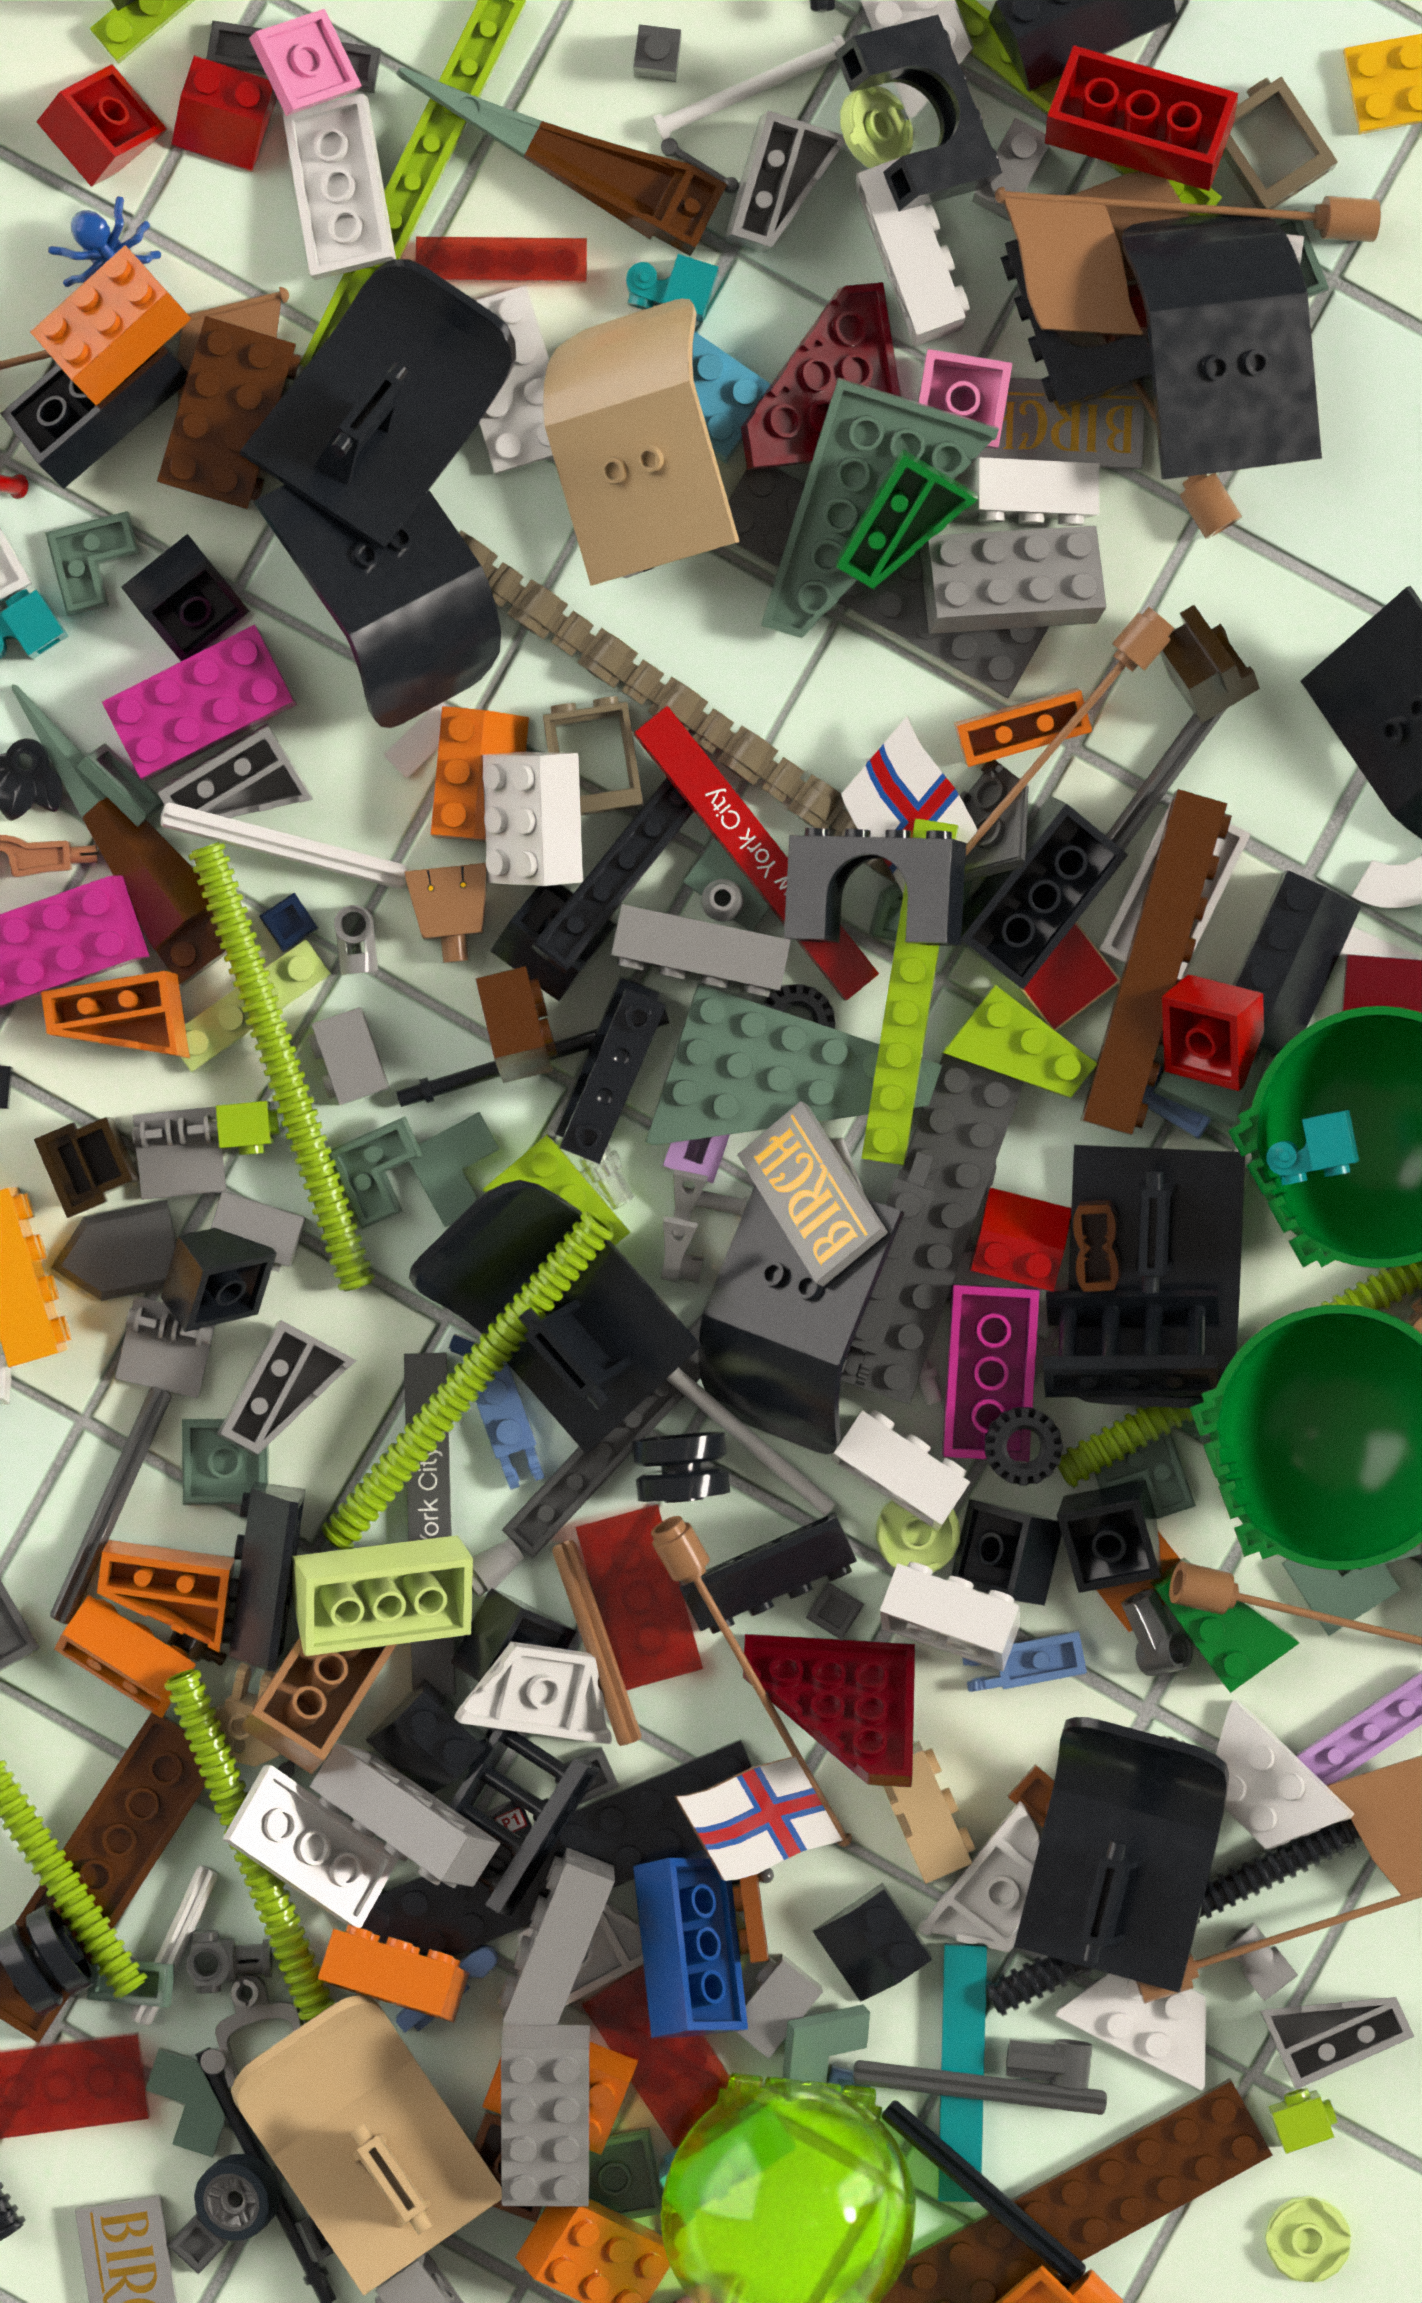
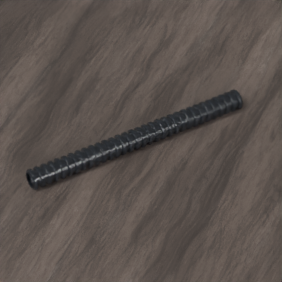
M1351 1819L1326 1826L1312 1834L1300 1836L1271 1851L1270 1849H1263V1855L1258 1856L1255 1853L1251 1855L1252 1860L1248 1862L1244 1859L1240 1860V1866L1235 1868L1233 1865L1227 1866L1228 1871L1223 1874L1220 1870L1215 1872L1216 1877L1208 1879L1199 1918L1206 1916L1209 1919L1212 1917L1211 1912L1218 1910L1221 1913L1224 1911V1906L1228 1904L1234 1907L1236 1906V1900L1242 1899L1246 1901L1248 1900L1247 1895L1251 1893L1257 1896L1260 1894L1259 1889L1264 1887L1270 1890L1273 1888L1272 1883L1278 1881L1279 1884H1282L1287 1876L1293 1879L1297 1877V1871L1302 1870L1305 1873L1309 1871L1308 1866L1312 1864L1318 1867L1321 1865L1320 1860L1326 1858L1327 1861L1333 1859L1332 1855L1337 1852L1341 1856L1345 1854L1344 1849L1348 1847L1352 1850L1356 1849V1843L1362 1840ZM1049 1956L1042 1960L1040 1957L1034 1959L1035 1963L1030 1966L1026 1962L1022 1964L1023 1969L1019 1971L1016 1968L1011 1969V1975L1007 1977L1001 1974L998 1976L999 1980L994 1983L991 1979L986 1981V1989L998 2014L1000 2013L1002 2016L1007 2015L1006 2010L1013 2008L1016 2011L1019 2009L1018 2004L1022 2002L1028 2005L1031 2003V1998L1035 1996L1038 1999L1043 1998V1992L1049 1990L1050 1993L1056 1991L1054 1987L1060 1984L1062 1988L1068 1986L1066 1981L1073 1979L1074 1982L1080 1980L1079 1975L1083 1973L1086 1976L1091 1975L1092 1968Z

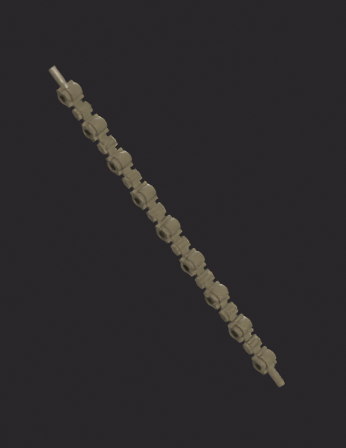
M462 530L459 532L482 565L495 604L501 608L504 607L506 602L513 605L507 615L543 640L549 632L555 634L556 636L551 643L571 657L574 656L577 650L583 655L577 663L613 689L621 680L626 684L621 691L642 706L647 699L650 700L653 704L647 712L652 716L668 705L687 731L691 729L696 732L693 738L700 747L712 755L719 748L723 753L717 761L753 786L762 778L766 781L762 789L781 803L785 801L787 796L791 798L793 802L788 810L809 826L829 829L831 826L836 830L833 836H845V829H858L849 812L843 809L845 804L842 795L835 788L811 774L807 782L801 780L800 778L805 771L785 757L782 758L779 764L775 762L773 758L779 750L743 725H741L736 734L730 729L734 722L714 708L709 715L706 714L703 710L708 701L672 676L666 685L660 682L664 673L644 659L639 666L634 664L633 661L637 657L638 652L602 627L597 635L594 636L590 633L594 625L575 611H572L569 617L563 614L568 604L557 595L532 579L526 587L520 584L524 578L522 574L502 562L499 568L493 566V563L498 558L497 554ZM882 858L873 859L865 863L881 876L893 883L895 882L894 875Z

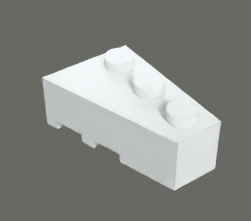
M979 457L974 459L965 471L954 479L977 493L978 497L974 504L968 509L966 508L956 518H978L979 522H1004V519H1019L1018 523L1043 524L1044 519H1058V525L1082 526L1084 525V519L1099 515L1100 463Z

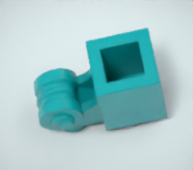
M678 254L671 275L664 280H657L656 270L651 264L647 262L636 263L630 267L626 276V285L629 292L627 304L644 310L653 307V305L657 306L676 299H690L695 307L696 320L703 322L719 274V267Z
M27 589L21 590L5 602L8 608L0 612V659L7 652L6 640L17 639L27 655L35 659L69 637L38 590H34L31 593Z
M1349 1110L1302 1119L1306 1137V1144L1303 1149L1299 1151L1293 1142L1280 1141L1273 1144L1267 1153L1268 1166L1274 1173L1279 1175L1282 1185L1307 1181L1306 1172L1323 1169L1325 1177L1350 1172L1349 1164L1358 1162L1359 1157Z

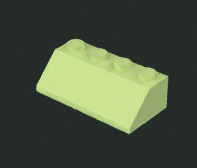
M459 1536L292 1556V1598L304 1655L312 1656L471 1635L473 1558Z

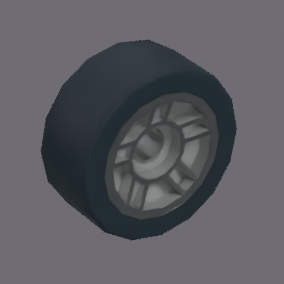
M230 2154L218 2160L200 2177L194 2193L195 2209L202 2224L215 2236L228 2241H242L258 2234L275 2217L281 2200L279 2183L272 2170L260 2159L247 2154ZM232 2191H237L242 2195V2204H240V2199Z

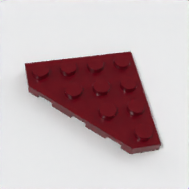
M883 282L845 285L837 289L741 426L747 470L809 464L812 462L838 378L901 397Z
M745 1634L744 1655L769 1699L777 1708L867 1785L912 1786L915 1644ZM743 1670L742 1678H744L749 1684H751Z

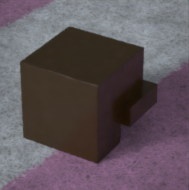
M1192 605L1180 612L1183 625L1173 630L1168 636L1171 641L1160 652L1168 676L1202 724L1256 692L1260 687L1254 670L1251 666L1246 667L1228 640L1222 624L1220 623L1211 629L1196 606Z
M104 1117L78 1129L75 1122L34 1139L67 1218L108 1202L106 1194L139 1181V1176L113 1117Z

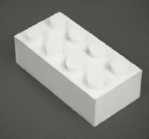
M897 158L857 173L855 189L914 347L962 330L965 318L968 316L967 310H970L962 285L954 287L952 282V270L955 269L954 262L947 245L940 247L936 236H938L937 230L940 229V225L932 204L898 211L883 171L899 159Z

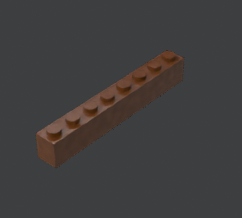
M1180 789L1174 792L1080 1121L1129 1135L1133 1134L1134 1127L1141 1129L1143 1127L1149 1104L1143 1103L1142 1099L1146 1086L1154 1087L1161 1063L1154 1061L1158 1044L1164 1046L1162 996L1182 980L1178 979L1182 962L1190 963L1196 939L1189 937L1194 921H1202L1208 901L1207 897L1201 896L1205 880L1213 881L1219 864L1220 856L1213 855L1217 838L1225 840L1232 815L1225 813L1228 803Z

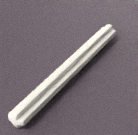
M170 802L165 804L161 813L160 821L161 826L164 828L396 889H402L406 883L405 871L408 870L404 864Z

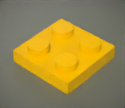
M1422 33L1344 48L1343 55L1359 135L1422 123Z

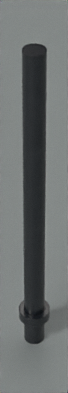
M666 1009L663 1012L658 1027L670 1024ZM597 1029L556 1041L555 1046L558 1056L550 1057V1061L589 1049ZM491 1061L429 1081L428 1077L419 1079L420 1084L398 1090L396 1094L401 1107L424 1100L428 1104L435 1102L434 1097L501 1076L496 1062Z
M207 2047L195 2054L200 2065L202 2055L205 2051L211 2049L210 2047ZM204 2071L244 2153L260 2159L271 2169L250 2125L235 2105L231 2094V2087L228 2088L223 2072L211 2075ZM279 2184L281 2200L276 2217L306 2274L303 2280L306 2286H312L320 2303H332L337 2297L326 2277L329 2275L326 2266L321 2267L319 2262L311 2261L294 2224L298 2220Z

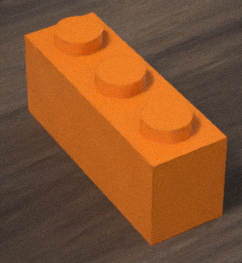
M1076 687L954 722L965 764L971 767L1050 744L1085 703L1082 691ZM1088 713L1066 739L1092 732Z
M89 1594L61 1634L54 1650L160 1718H163L172 1704L169 1700V1696L172 1693L165 1690V1682L170 1677L180 1672L194 1669L196 1663L191 1661L187 1657L188 1654L181 1648L173 1645L168 1646L154 1637L152 1631L145 1625L138 1622L132 1623L118 1614V1611L112 1604L102 1599L96 1600Z

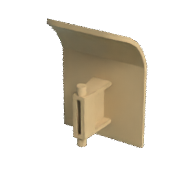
M676 299L587 328L557 347L548 362L543 396L544 426L590 586L740 542L694 384L692 355L697 314L694 304L690 299Z
M355 1995L344 1998L330 2006L252 2060L234 2080L231 2094L235 2105L269 2153L363 2296L502 2200V2187L439 2096L385 2012L369 1995Z

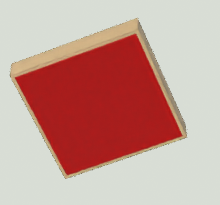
M1076 922L1024 989H1019L1043 1021L1054 1031H1057L1120 983V978Z

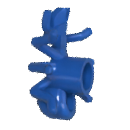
M118 196L115 200V225L112 233L106 220L97 212L82 210L72 218L71 233L75 241L82 247L83 252L63 247H48V252L52 255L65 256L72 260H91L93 263L84 273L72 275L63 281L65 287H70L75 283H84L123 246L126 245L128 248H131L142 241L144 233L150 228L148 221H144L139 225L136 233L130 239L123 243H120L118 239L124 226L122 215L123 197ZM158 250L150 251L146 255L135 256L142 264H148L154 259H160L161 252Z

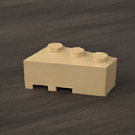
M919 1741L913 1744L912 1786H883L921 1876L925 1884L971 1865L972 1861L968 1853L976 1849L966 1826L958 1829L952 1817V1814L959 1811L950 1788L941 1790L935 1774L942 1772L933 1749L930 1748L924 1751Z

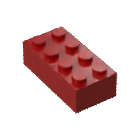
M1073 45L1047 115L1045 144L1210 191L1235 121L1238 93Z

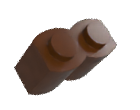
M1112 1200L1081 1201L1075 1211L1073 1231L1076 1242L1081 1249L1076 1261V1275L1083 1292L1114 1290L1120 1279L1122 1262L1119 1250L1114 1243L1119 1229V1217Z

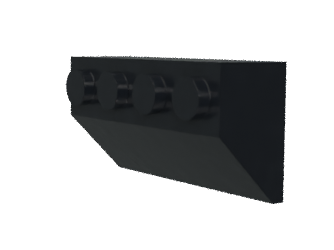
M997 0L988 20L1029 93L1062 76L1073 45L1106 55L1175 21L1178 16L1174 0Z
M164 344L96 406L57 364L0 414L38 465L64 489L181 389L186 383L189 372L170 348Z
M1050 796L1027 825L1026 852L1023 867L987 876L963 907L961 944L1019 988L1024 989L1129 854L1067 803Z
M1289 870L1282 873L1232 983L1233 986L1263 993L1264 1033L1258 1048L1274 1056L1290 1040L1307 1028L1361 909L1360 906L1327 887Z
M255 1482L251 1488V1493L244 1492L242 1496L240 1518H247L245 1535H237L234 1559L241 1560L239 1577L232 1576L228 1601L236 1602L234 1618H226L223 1643L230 1644L229 1657L266 1671L276 1672L284 1653L292 1595V1556H297L306 1489Z
M834 1512L706 1569L701 1579L727 1625L731 1627L735 1624L734 1616L749 1611L751 1617L773 1608L772 1599L787 1593L789 1598L793 1599L813 1590L812 1581L827 1576L828 1581L831 1582L851 1573L850 1564L857 1562V1559L837 1514ZM683 1580L680 1581L679 1588L700 1631L709 1628L712 1634L720 1632L718 1624L694 1582L684 1583Z

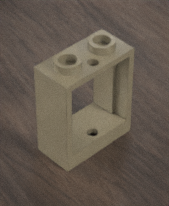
M1282 76L1272 83L1267 77L1248 89L1246 93L1249 98L1237 105L1234 123L1276 96L1315 154V157L1266 189L1232 136L1229 135L1222 156L1255 206L1259 209L1276 208L1332 171L1338 163Z
M618 696L595 699L593 700V707L577 710L576 703L551 706V714L543 715L548 752L560 753L556 727L619 718L630 788L580 796V815L584 816L644 806L628 703H619Z

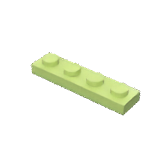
M307 939L264 968V970H269L270 976L267 977L268 982H273L275 986L271 990L273 996L278 995L279 1001L276 1002L277 1008L282 1009L331 975V972ZM239 987L185 1024L190 1058H181L191 1072L200 1068L253 1030L252 1025L248 1026L246 1024V1020L249 1019L248 1013H243L241 1007L245 1006L244 1002L237 998V994L240 993Z

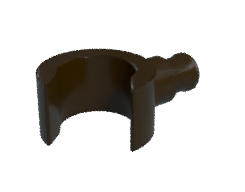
M173 1631L167 1641V1644L177 1646L188 1652L187 1657L196 1661L203 1659L222 1666L227 1658L226 1653L217 1652L207 1647L208 1644L185 1633L182 1635Z

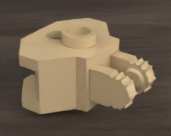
M240 1663L237 1668L232 1694L225 1700V1703L215 1707L216 1714L214 1718L220 1720L222 1725L219 1727V1731H224L227 1736L224 1743H228L231 1746L229 1755H233L238 1763L256 1767L279 1756L280 1753L240 1728L275 1672L265 1671L262 1675L258 1695L249 1693L248 1687L252 1674L251 1666Z

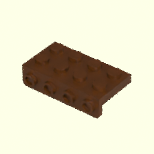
M205 316L156 482L246 510L248 509L249 502L254 503L256 499L260 498L265 479L257 477L259 467L239 453L283 397L282 391L286 378L295 380L301 360V355L294 353L296 344Z

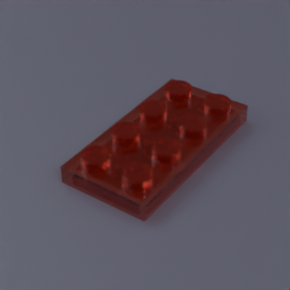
M658 1504L575 1527L595 1600L626 1690L703 1669L686 1603L679 1588L680 1582L671 1579L652 1545L654 1538L651 1535V1531L663 1521Z
M644 1964L582 2002L583 2008L610 2050L638 2061L631 2082L674 2149L746 2103L744 2095L705 2035L682 2038H651Z
M139 2032L0 2050V2139L149 2119L150 2110L148 2095L145 2090L146 2080Z

